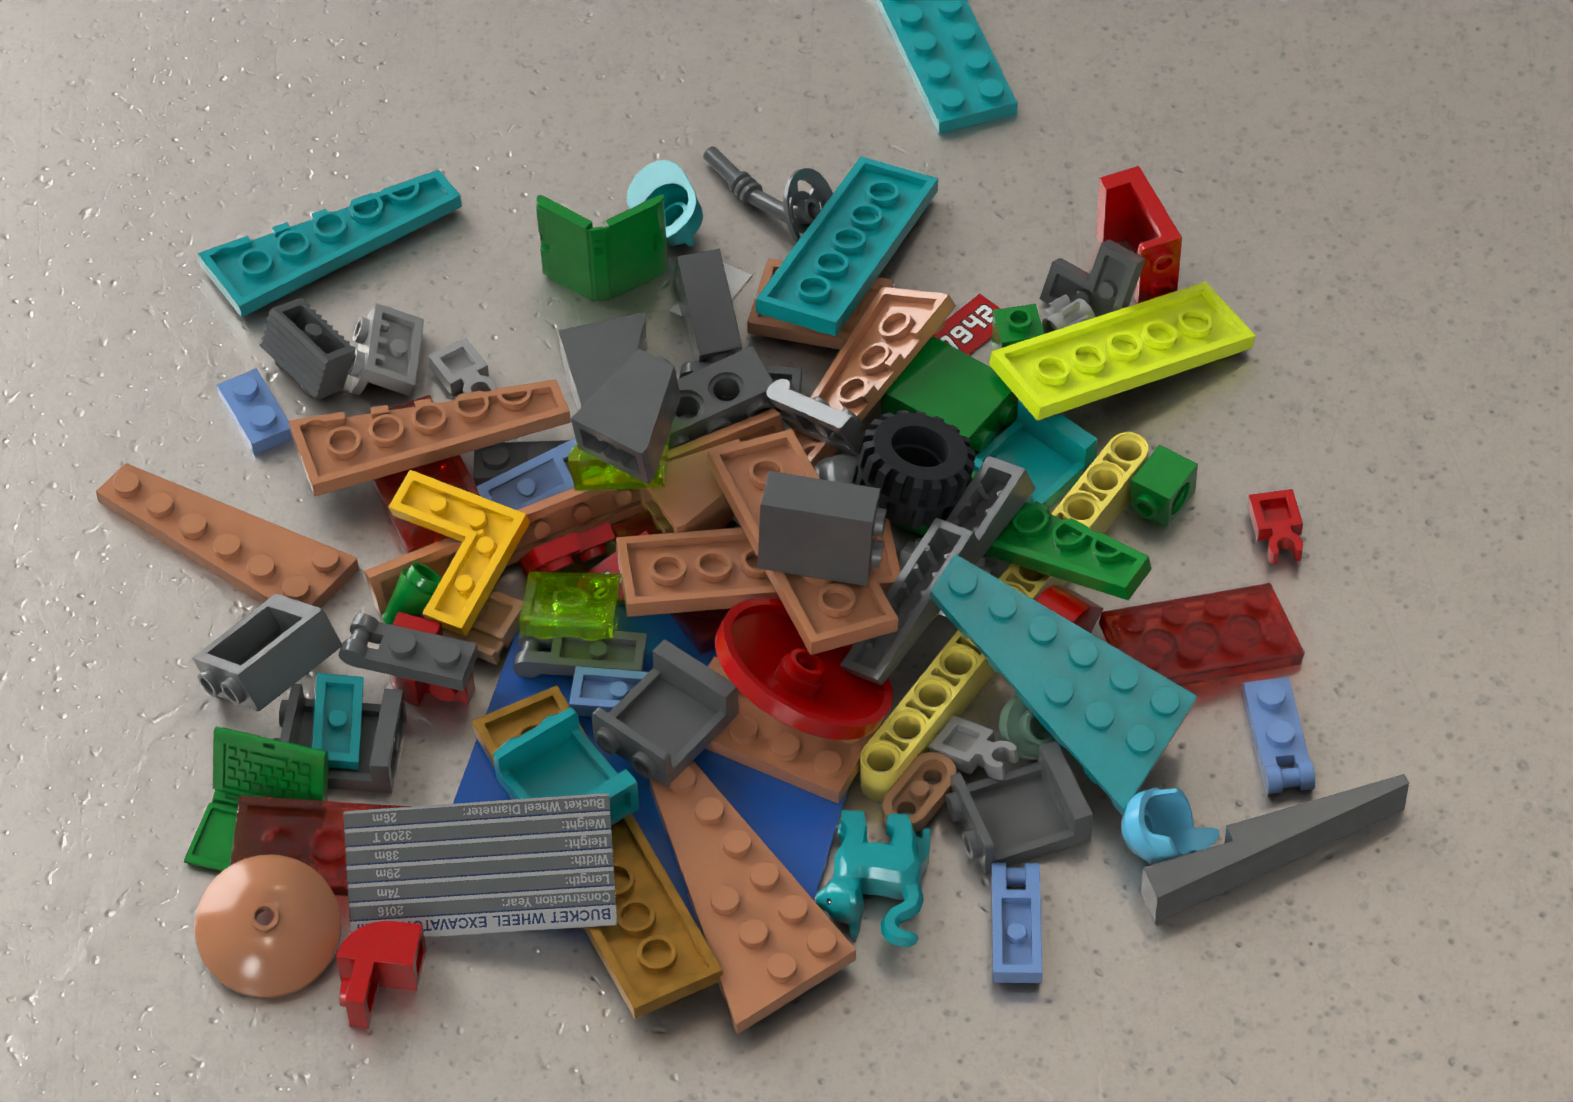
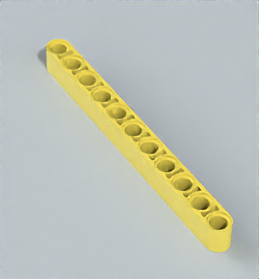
M1123 432L1115 435L1051 514L1062 520L1072 518L1088 526L1094 532L1105 534L1130 502L1131 480L1148 459L1149 448L1145 438L1133 432ZM1012 563L999 578L1002 582L1033 600H1036L1048 587L1052 585L1063 586L1067 582ZM957 630L863 747L860 753V787L869 799L883 801L885 794L917 756L930 752L929 745L954 715L961 716L995 673L993 668L986 662L987 658L969 638H965L959 630Z

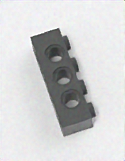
M753 346L677 379L681 398L663 452L770 409H778L767 397V389L773 383V380ZM727 394L736 396L731 401L719 400L720 396ZM684 414H694V415H696L695 417H693V418H691V419H681V418H679L680 416H682V415H684ZM611 466L612 469H613V471L619 470V469H617V468Z

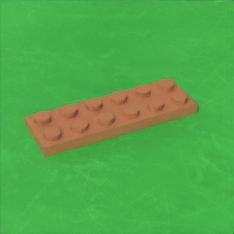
M792 429L709 450L707 454V464L757 557L760 504L769 471L820 479ZM765 570L810 655L896 632L898 629V617L872 571L868 586Z
M886 519L883 537L876 536V540L884 541L880 569L871 568L885 595L901 572L889 519ZM742 527L616 537V552L627 617L729 609L745 600L757 598L780 600L765 570L757 568L758 557Z

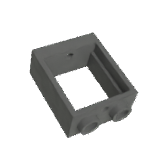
M274 594L192 657L200 671L198 680L212 697L219 696L229 700L236 706L242 705L259 712L340 649L342 643L322 608L283 595Z

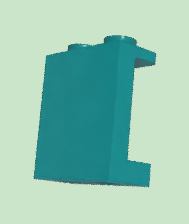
M1019 401L1017 420L993 440L981 454L976 455L974 471L978 472L988 455L1025 468L1035 487L1034 492L1026 502L1033 504L1037 501L1050 508L1075 485L1096 459L1097 438L1060 413L1037 421L1022 402Z
M572 707L559 714H552L546 717L537 727L520 737H513L507 740L493 753L496 779L513 800L608 793L611 825L639 809L637 781L627 769L620 773L614 770L579 727L578 713Z

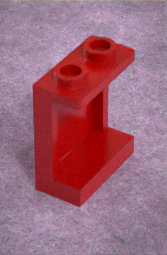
M1136 166L1100 177L1096 236L1099 242L1103 243L1107 240H1112L1118 243L1127 240L1132 251L1146 259L1135 288L1137 304L1178 291L1182 236L1141 168Z

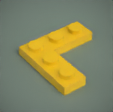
M409 470L389 505L393 516L462 542L422 614L425 619L440 622L442 628L466 637L527 530L530 520L527 514Z

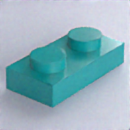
M317 673L311 747L328 752L329 768L357 770L364 677Z

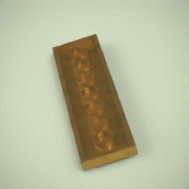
M556 685L472 720L473 732L495 769L493 753L504 742L513 737H520L537 727L546 717L552 714H559L570 706ZM579 724L580 729H581L582 732L585 734L584 730L582 729L581 725ZM631 813L611 825L617 924L583 928L634 1019L718 983L719 976L723 975V969Z

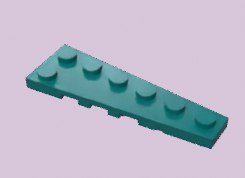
M436 170L384 188L380 192L352 199L350 206L335 212H328L327 209L317 211L311 214L312 220L291 227L288 222L272 227L273 233L250 240L248 236L207 249L198 253L199 263L238 314L243 317L462 207L461 195L440 170Z

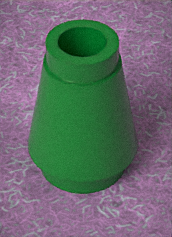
M413 562L410 568H404L388 602L386 611L382 615L384 622L392 625L398 612L419 617L442 579L440 575L427 565L419 562Z

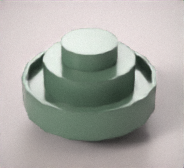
M1016 695L1007 701L1001 711L999 720V731L1002 741H1009L1016 745L1019 758L1038 760L1039 746L1056 740Z

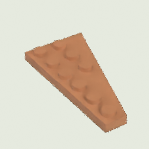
M694 761L668 787L654 778L649 779L650 790L665 833L668 834L673 848L675 861L686 885L688 898L700 932L723 969V975L719 976L718 983L729 1007L732 1023L737 1035L856 960V949Z

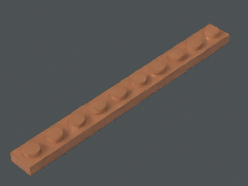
M773 408L664 451L659 465L736 439L744 442L782 432L784 427L781 414ZM617 470L518 509L517 511L527 514L530 524L506 566L519 562V559L533 548L570 533L576 532L578 534L608 521L611 525L646 511L641 504L640 480L621 470ZM448 537L365 570V576L375 608L381 617L386 611L388 602L404 568H410L413 562H419L427 565L443 578L462 542Z

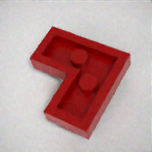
M608 521L578 534L573 532L535 547L520 558L519 562L525 577L538 572L540 578L544 579L565 570V567L573 564V557L579 555L583 563L607 553L604 545L616 537Z

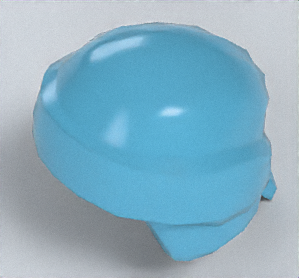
M1155 787L1135 794L1127 803V808L1121 820L1122 837L1127 847L1150 864H1156L1210 848L1211 844H1215L1220 836L1219 829L1213 827L1194 828L1189 801L1185 793L1179 788L1162 790Z

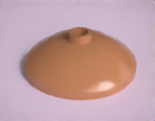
M281 855L254 856L226 868L205 890L195 917L196 944L200 956L210 973L230 990L253 998L271 999L284 997L312 984L332 962L341 937L339 906L326 880L307 864ZM263 911H269L274 914L273 921L268 925H260L256 922L257 916Z

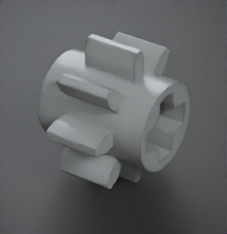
M1064 294L1049 303V308L1044 310L1047 317L1042 320L1044 334L1095 318V314L1089 304L1083 299L1079 298L1071 302L1067 294Z

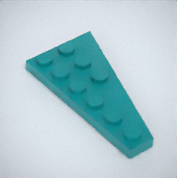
M954 554L930 590V598L963 636L969 638L987 658L986 662L997 674L1000 673L1015 690L1016 696L1062 748L1065 747L1084 768L1083 772L1094 784L1097 783L1112 800L1113 806L1123 816L1127 803L1143 786L1194 706L1197 696L957 554Z

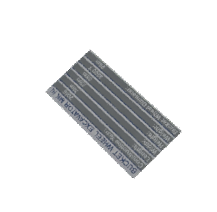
M608 793L345 811L343 813L350 934L364 925L378 921L422 924L424 937L610 926L617 924Z

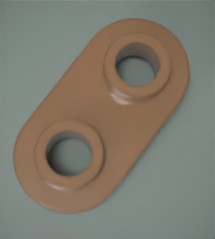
M927 752L917 756L883 798V820L886 826L889 813L901 814L903 812L913 814L909 816L915 833L921 831L945 803V795L951 793L950 779L951 775L956 774V766L948 756L938 752ZM937 780L939 781V783L931 785L928 784L926 781Z

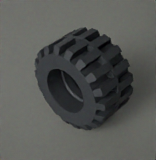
M901 410L897 412V415L892 413L881 415V419L872 421L868 430L865 431L854 468L852 482L855 485L880 488L879 508L887 509L886 519L891 520L894 525L901 527L904 524L909 525L911 529H921V526L924 525L929 528L935 518L946 521L969 485L975 466V452L969 448L971 444L966 436L959 435L960 429L953 424L948 425L944 423L945 419L938 416H927L925 412L916 411V413H909L907 410Z

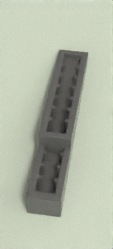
M989 455L987 456L946 521L935 518L885 595L898 617L897 631L854 643L840 664L843 671L877 685H883L941 609L930 598V590L954 554L976 566L1034 492L1035 487L1025 468Z
M1405 774L1226 825L1224 844L1143 867L1141 895L1154 923H1159L1403 811L1409 787Z

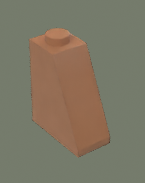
M739 439L658 465L655 478L649 484L640 480L641 504L661 534L722 529L733 520L735 514L707 464V454L709 450L740 443Z

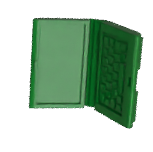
M663 194L605 220L606 227H593L592 221L545 196L538 195L536 197V217L541 242L542 274L591 301L599 302L624 294L667 271L668 256Z
M216 726L213 734V789H215L212 803H208L186 853L184 863L224 871L229 866L250 857L281 855L307 864L323 827L327 812L328 752Z

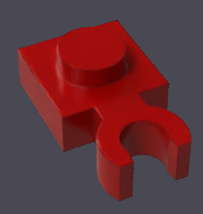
M1293 489L1249 495L1247 506L1257 541L1269 540L1267 551L1269 562L1272 565L1278 564L1280 549H1289L1294 555L1295 562L1301 561L1303 541L1299 535H1302L1303 522Z

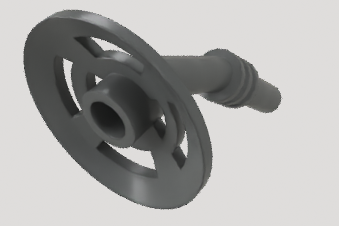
M715 146L709 147L703 154L704 160L729 183V190L743 204H752L785 222L796 243L801 238L800 233H805L821 211L819 202L823 208L833 194L828 182L818 171L811 168H803L793 172L787 180L783 202L763 192L762 186L748 172L740 171ZM799 180L805 181L812 186L809 193L798 191Z

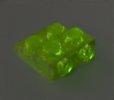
M529 571L519 619L520 636H534L538 639L576 637L587 641H596L602 638L613 639L614 630L618 629L621 611L620 574Z

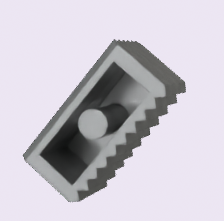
M298 298L272 308L268 312L271 315L267 318L269 322L265 325L267 328L263 332L265 335L261 338L263 342L259 346L274 359L276 366L286 370L301 384L306 394L313 396L317 400L343 390L355 353V346H350V341H346L344 336L338 335L339 331L333 330V326L328 325L327 320L321 319L322 315L316 314V310L310 309V305L305 304L304 299Z

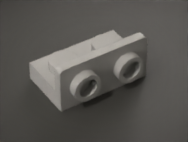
M375 303L367 318H359L353 334V341L358 343V348L355 350L348 375L353 376L351 393L360 395L369 382L410 395L416 384L424 319Z

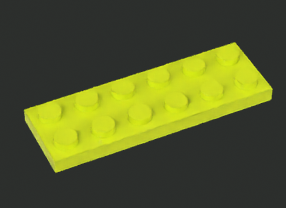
M1205 281L991 351L989 365L1038 421L1252 349L1256 335Z

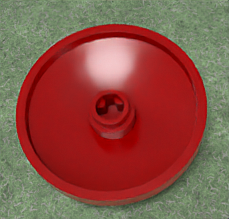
M757 598L740 602L727 612L716 632V654L724 672L732 683L761 710L794 729L827 739H859L876 731L892 706L893 690L889 677L880 686L843 671L840 664L853 644L810 655L781 600Z

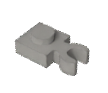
M466 337L428 356L430 368L451 395L460 390H463V393L476 391L486 392L497 388L495 381L489 377L487 363Z
M956 715L950 719L929 745L930 752H938L948 756L954 762L956 769L972 774L977 766L985 768L988 776L996 780H1004L1006 777L1005 765L1000 760H1008L1015 764L1019 761L1016 745L1009 741L995 742L994 730Z

